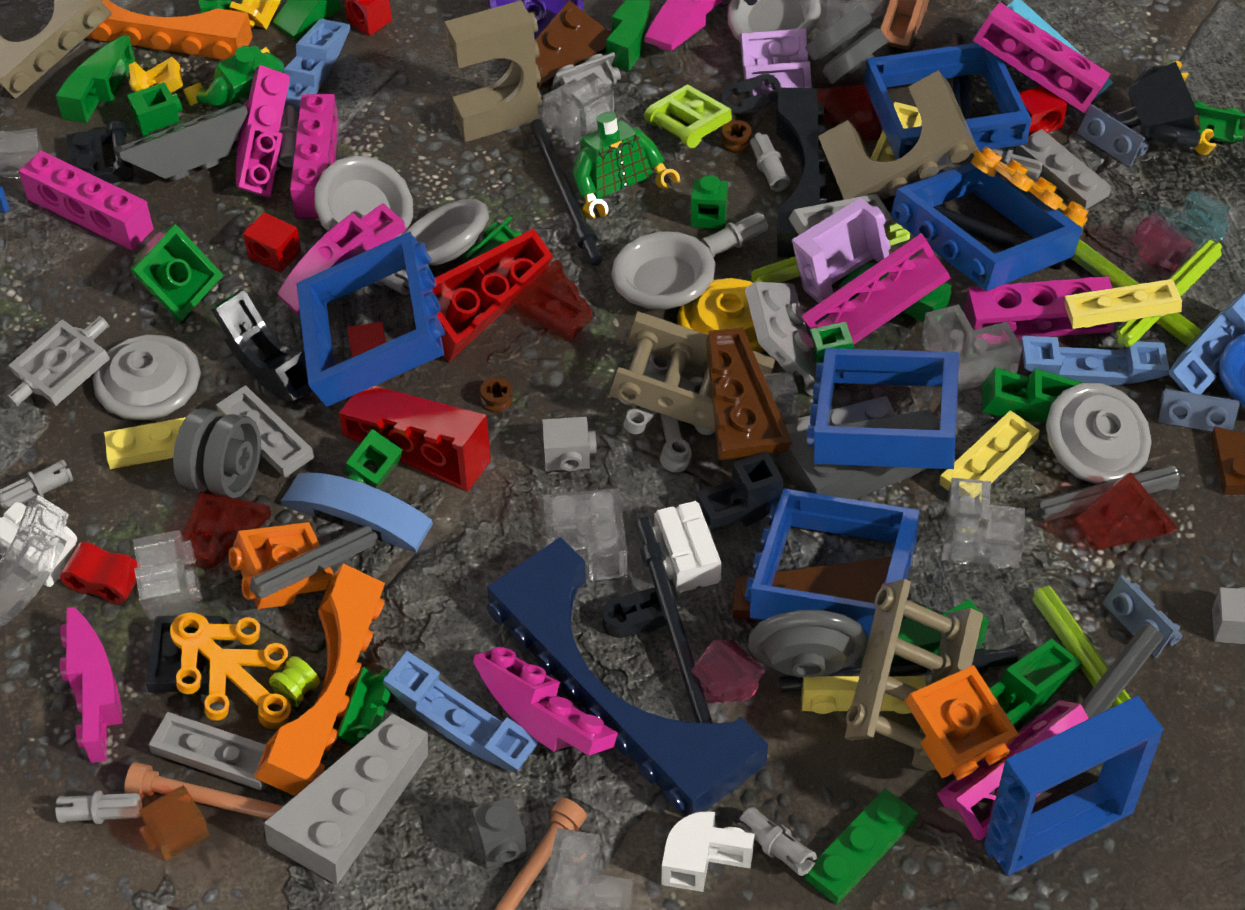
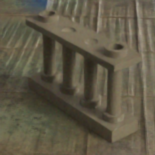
M637 311L626 344L636 348L629 370L618 367L609 396L716 432L706 348L707 335ZM753 351L767 382L773 369L775 358ZM650 353L671 360L664 382L643 375ZM685 365L706 372L699 394L678 387Z
M901 579L882 584L881 589L876 595V611L853 704L846 715L847 728L844 738L854 741L874 738L875 732L913 747L914 757L911 766L923 771L936 770L920 744L926 737L921 727L920 731L917 732L879 716L884 693L904 701L910 693L919 690L889 677L893 655L895 654L932 670L931 684L972 666L983 613L968 608L947 613L945 617L907 600L911 581ZM903 616L941 632L942 637L938 655L898 638Z

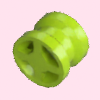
M292 656L285 663V669L281 673H274L270 677L269 683L276 694L285 696L291 706L298 707L304 700V694L307 691H314L320 685V679L305 661Z

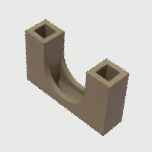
M54 0L53 16L48 25L39 34L20 42L8 41L0 36V84L15 99L18 98L112 13L101 0Z
M522 0L445 21L447 48L458 69L491 59L505 58L512 60L507 72L495 83L452 97L454 122L464 141L468 142L523 126L535 119H539L538 107L542 106V99L537 83L541 81V76L535 59L539 57V48L534 38V33L538 32V24L534 13H528Z
M939 70L908 87L921 116L922 130L916 145L902 158L891 162L871 160L860 133L848 120L818 136L844 200L877 193L881 201L892 195L895 196L898 188L932 177L939 170L952 163L964 161L971 153L979 150L950 84Z

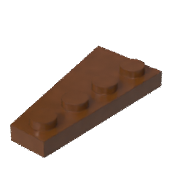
M743 327L709 331L706 338L719 460L753 456L767 451L768 453L789 451L792 440Z
M892 557L778 571L772 586L875 603L877 593L881 589L882 584L886 582ZM755 575L735 577L732 618L761 620L750 618L751 601L744 599L747 590L748 577L754 578Z

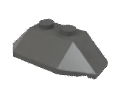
M237 102L206 115L117 146L113 150L115 155L127 162L165 179L170 178L171 181L188 176V170L198 166H201L202 169H207L220 164V158L229 155L248 111L245 105Z

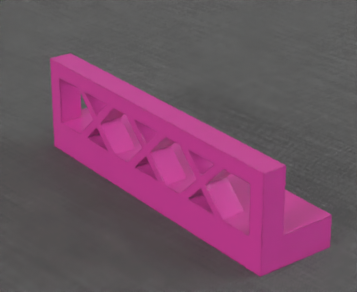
M921 233L801 316L810 329L846 322L853 343L856 344L951 279V277ZM921 249L923 250V252H921L919 255H917L911 260H908L910 256H912ZM887 272H890L888 276L878 281L881 276H883ZM856 293H860L859 296L849 301V299ZM827 313H830V315L827 318L819 322L817 325L815 324V322L819 320L821 317H823Z
M1062 700L1057 701L1018 731L1019 736L1007 747L1010 751L1007 756L991 765L985 759L977 762L979 767L973 773L960 780L954 779L937 792L944 807L960 813L974 839L981 840L987 834L1005 760L1088 720L1089 718L1082 705ZM983 798L993 799L990 817L980 824L971 807Z

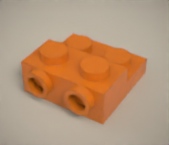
M309 522L238 531L234 545L229 550V563L232 570H240L243 576L241 584L243 596L246 600L253 599L257 610L292 605L297 594L326 590L329 580L334 575L331 567H328L262 599L256 598L254 592L250 591L249 585L253 576L320 546Z
M974 665L914 691L904 700L926 735L920 744L942 779L954 774L956 779L960 780L973 773L979 767L976 762L983 759L989 765L998 762L1010 753L1007 747L1019 736Z

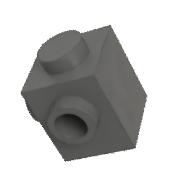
M513 797L472 808L474 825L468 826L467 829L473 850H481L487 868L527 856L525 831Z

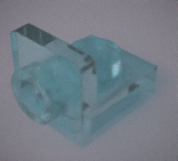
M1192 190L1186 198L1180 222L1206 233L1203 244L1211 239L1214 242L1216 240L1221 242L1230 227V222L1226 221L1230 207Z

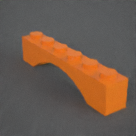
M101 0L112 14L85 38L112 42L126 35L130 37L132 46L225 60L235 55L239 47L249 46L253 36L249 15L246 12L217 8L189 16L156 17L134 13L117 6L109 0Z
M344 563L329 580L318 609L327 645V670L322 689L311 709L298 719L281 726L267 742L254 778L296 796L324 772L325 765L320 763L323 752L327 753L335 741L337 730L333 729L336 718L340 719L347 708L350 697L345 695L348 684L352 686L358 677L362 664L357 662L360 652L364 653L373 637V631L369 630V626L372 620H377L385 603V600L380 598L385 585L384 582Z

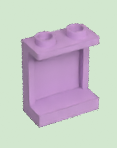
M860 197L792 239L803 289L818 303L833 294L832 284L872 259L879 263L889 256L891 246L884 229L886 220L882 211L877 206L872 207Z

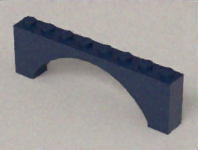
M561 537L487 586L489 601L487 610L493 620L498 624L504 623L510 629L517 645L523 650L528 648L532 652L539 667L543 668L548 676L553 674L560 682L563 692L571 701H578L586 709V714L599 717L603 720L604 725L618 732L614 744L621 754L624 756L630 755L638 763L641 774L649 783L653 784L656 782L665 792L667 801L676 811H683L687 816L698 812H705L767 765L768 743L742 717L728 723H694L664 718L627 703L613 694L594 676L578 651L571 628L572 610L579 587L586 583L585 561Z

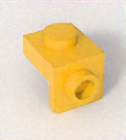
M243 0L241 4L232 1L229 8L232 11L248 13L251 29L255 25L267 30L281 0Z
M173 57L146 72L136 62L129 64V85L134 92L165 82L169 92L172 94L183 86L180 64Z

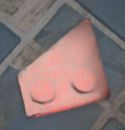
M865 85L817 89L818 102H824V119L828 123L836 127L848 120L860 133L863 141L879 140L882 133L881 123Z
M555 260L514 300L515 310L569 341L592 320V309L586 300L579 296L578 288L573 280H568L563 272V265L558 260Z
M1131 472L1122 476L1071 521L1095 551L1169 534L1178 529Z
M200 492L174 552L176 561L214 568L229 555V550L234 545L238 531L258 529L270 519V506Z

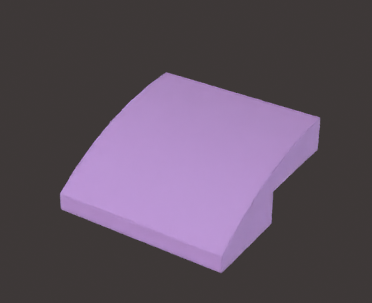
M806 28L740 34L744 80L762 74H770L779 80L781 87L812 88L810 61H808V52L805 49L807 46ZM762 82V86L754 90L753 94L754 96L765 94L766 98H768V94L773 89L771 86H765L764 82Z

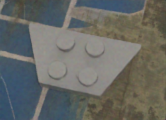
M754 282L745 289L759 345L770 356H773L789 375L797 370L804 378V390L813 396L817 365L812 350V339L808 335L805 320L801 316L804 314V311L800 307L795 285L791 283Z

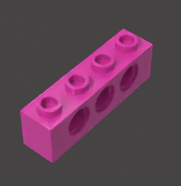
M1001 2L989 14L973 39L974 42L1083 113L1088 109L1110 76V73Z
M301 94L290 189L296 219L319 218L315 210V187L322 172L333 164L336 158L339 119L335 94Z
M42 150L19 170L28 200L131 251L154 230L147 201Z
M1109 276L1004 284L989 291H985L980 286L968 287L964 311L972 343L1021 339L1022 336L1052 337L1113 332L1115 322L1095 325L1089 328L1073 329L1065 309V296L1112 289Z

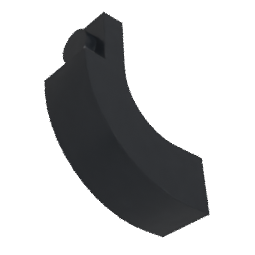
M245 289L238 290L211 308V311L227 335L224 341L246 371L268 392L280 399L294 401L311 389L308 384L305 351L291 350L273 335Z

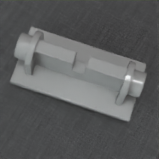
M613 52L605 56L596 54L578 66L574 67L573 64L562 67L555 74L551 89H557L559 98L562 101L567 100L570 102L590 94L591 91L587 82H591L595 92L616 85L617 80L621 79V74L617 67L612 68L611 66L615 53Z

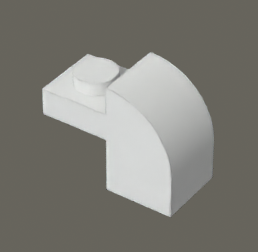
M698 812L688 815L680 820L668 835L662 861L661 885L703 892L709 862L751 868L754 834L746 833L737 827L715 828V812Z

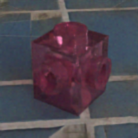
M1154 213L1140 222L1136 228L1135 236L1131 239V242L1140 248L1137 255L1152 266L1158 263L1160 266L1172 271L1176 269L1196 244L1165 218Z
M713 640L691 672L707 686L706 692L710 697L720 703L744 702L751 698L758 690V681L765 673V670L734 640Z

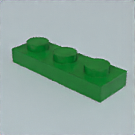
M884 788L815 860L813 868L805 874L804 879L838 905L916 822L918 812Z

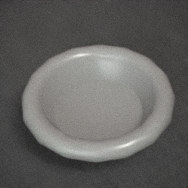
M731 0L728 6V26L734 37L740 42L741 33L806 28L807 36L814 30L820 17L821 3L820 0H757L754 5H748L744 0Z
M354 155L336 160L322 172L315 187V210L322 226L327 231H330L352 212L358 218H362L382 203L404 220L406 230L398 236L403 235L412 222L413 198L406 181L393 167L376 158Z
M461 199L447 203L417 220L405 233L410 231L418 243L424 242L426 244L427 253L432 258L428 265L436 266L460 257L461 254L475 243L489 220L488 206L478 199Z
M658 231L640 236L625 245L613 261L611 278L616 291L630 303L647 309H671L690 303L706 291L714 279L716 263L710 249L696 237L681 232Z
M147 334L129 338L111 348L107 352L110 359L94 373L92 379L95 397L108 412L123 419L147 421L167 416L184 406L197 390L201 371L197 356L185 343L169 336Z
M1080 383L1062 391L1050 406L1046 421L1049 446L1059 463L1076 478L1097 485L1138 474L1147 463L1152 444L1148 421L1139 406L1121 390L1103 383Z

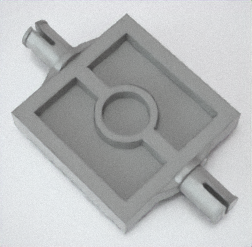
M98 316L85 329L72 327L63 319L8 365L13 374L22 380L18 387L6 395L9 401L18 407L19 404L34 393L42 395L57 406L110 359L105 349L94 341V339L109 328V324L105 319Z

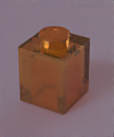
M184 785L138 810L144 824L143 827L138 829L143 841L150 851L157 848L165 861L210 836L203 814Z

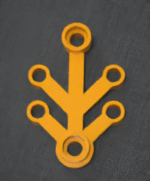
M986 146L982 151L976 150L972 153L974 157L970 163L982 172L994 177L998 171L1015 186L1026 192H1031L1052 209L1057 210L1060 208L1061 213L1080 227H1083L1087 222L1088 218H1086V215L1089 211L1075 201H1071L1069 205L1062 202L1063 199L1054 193L1057 188L1055 185L1042 177H1039L1037 182H1034L1025 175L1028 169L1019 162L1011 159L1008 165L1000 162L1002 157Z
M184 613L172 622L170 628V636L173 643L182 649L181 669L176 675V686L180 692L193 694L200 688L201 674L196 668L198 651L210 661L209 695L205 699L204 712L209 719L215 721L224 719L229 712V699L225 695L227 677L259 706L258 720L262 726L267 729L277 730L287 724L291 713L289 700L281 694H270L241 666L267 667L274 671L281 670L285 667V663L288 660V650L280 643L269 644L265 650L222 649L213 641L238 640L244 645L254 644L259 639L260 624L251 617L242 618L237 624H209L207 619L200 614ZM194 627L198 630L195 633H187L184 631V628ZM248 627L252 628L255 632L246 635L241 630ZM279 653L283 658L275 661L270 659L269 655ZM186 676H191L196 681L192 684H185L181 680ZM218 702L221 703L224 706V708L216 711L211 709L209 706L212 703ZM276 704L281 706L282 709L273 712L268 709V706Z

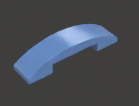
M1245 291L1224 308L1193 339L1171 367L1168 374L1184 392L1202 394L1216 378L1214 374L1219 370V359L1226 345L1245 333Z
M1022 336L1020 340L1025 369L1032 372L1036 368L1083 383H1103L1106 385L1132 384L1167 376L1170 371L1165 344L1161 342L1137 341L1133 346L1126 347L1125 350L1059 347L1058 337Z
M298 473L281 500L282 506L315 517L318 511H322L361 526L367 525L371 529L381 532L383 542L415 553L433 525L432 519L386 492L351 479L329 474Z
M406 651L383 680V684L424 722L460 747L496 766L517 773L537 747L539 741L508 717L503 722L440 681V672Z

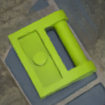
M687 84L650 105L644 113V119L650 125L660 126L681 138V142L687 147L695 148L701 142L702 137L731 121L732 114L729 107ZM671 113L690 125L687 127L668 116V114Z

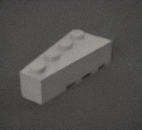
M395 714L389 716L264 822L267 845L338 885L427 758L428 733Z

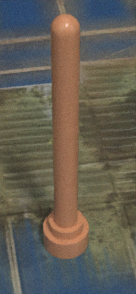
M139 762L131 764L125 779V793H137L141 798L145 797V795L152 796L156 792L264 819H269L283 807L274 803L161 777L159 772L154 771L151 765Z
M559 798L550 811V828L494 910L516 909L565 835L569 836L572 832H577L587 818V814L582 807L570 799Z

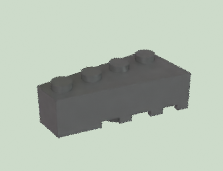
M930 409L835 425L838 427L940 430V423ZM808 430L789 433L792 444L789 451L779 452L778 460L797 491L854 500L931 469L814 464V446H808L807 443Z

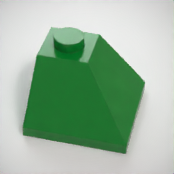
M176 224L157 233L136 255L130 270L178 322L184 320L223 276L219 269Z

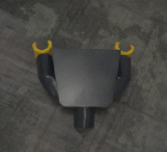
M1174 61L1169 65L1146 67L1128 89L1132 107L1114 113L1115 119L1129 128L1139 125L1146 141L1155 140L1156 142L1194 147L1199 154L1208 155L1217 146L1215 143L1208 142L1214 136V132L1212 129H1205L1201 134L1197 131L1201 129L1199 114L1185 84L1189 74L1187 72H1180L1182 63Z

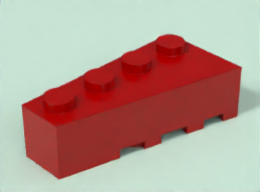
M534 228L435 278L436 287L433 288V293L441 307V312L437 313V316L445 331V335L441 336L444 349L443 356L448 363L545 275L553 255Z
M373 386L353 395L339 412L343 436L361 444L373 429L403 450L400 462L466 492L470 490L491 461L487 415L378 386Z

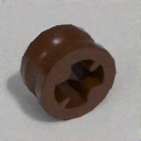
M733 120L726 123L722 128V146L732 153L748 150L751 146L752 134L750 125L741 120Z
M499 377L489 378L484 381L480 388L482 407L494 413L507 410L513 401L511 383ZM492 392H499L501 397L494 398Z

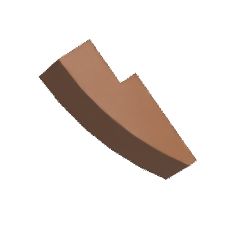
M890 0L881 26V31L889 40L886 46L904 50L910 48L923 20L929 0Z

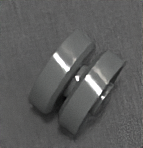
M862 4L826 29L805 47L814 61H820L834 52L836 56L826 63L822 70L831 84L847 73L851 75L866 64L867 59L873 58V54L889 42L880 28H873L860 37L858 33L870 24L872 19Z
M205 408L194 409L182 423L174 446V475L179 485L188 490L198 492L210 491L215 495L228 498L241 497L250 487L260 460L261 439L256 422L247 416L237 414L224 415L220 411Z

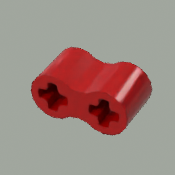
M80 542L60 572L59 577L67 587L76 592L94 594L112 604L122 605L143 574V568L135 559L128 555L110 553L92 543Z

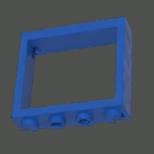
M977 43L867 59L864 85L896 160L902 158L913 149L921 135L922 126L903 128L886 87L913 84L938 70L945 79L983 73L1002 114L965 119L979 150L982 151L985 146L990 149H998L1027 144L1031 117L1004 61L988 50L985 54L983 50L986 49Z
M971 163L898 188L891 212L895 222L915 237L922 233L934 252L985 291L1074 257L1083 229L1060 211L1044 204L1031 192H1026L1015 186L998 171L992 177ZM974 193L1035 239L994 254L933 207ZM986 273V279L982 278L980 275Z
M410 231L296 283L308 384L326 407L444 355L441 336L445 335V331L437 316V313L441 312V307L433 293L436 281L428 265L432 258L427 253L426 244L424 242L418 243ZM406 268L416 330L335 365L327 304Z
M825 348L824 362H817L816 383H814L813 404H811L810 425H808L807 431L808 446H814V464L954 469L959 352ZM834 383L942 387L940 430L829 426Z
M783 488L778 506L771 505L769 525L771 527H764L761 540L763 552L757 551L753 564V575L755 577H748L747 590L744 599L751 601L750 618L766 620L777 614L796 610H824L843 614L859 622L869 636L876 611L875 603L772 586L790 527L895 543L885 582L889 583L908 578L917 541L920 510Z
M1138 695L1005 760L984 846L988 857H994L1007 876L1134 813L1164 730ZM1104 762L1097 782L1032 813L1038 794Z

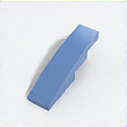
M319 19L296 44V57L284 68V74L290 75L284 108L290 105L299 112L301 94H317L340 54L350 31V24Z

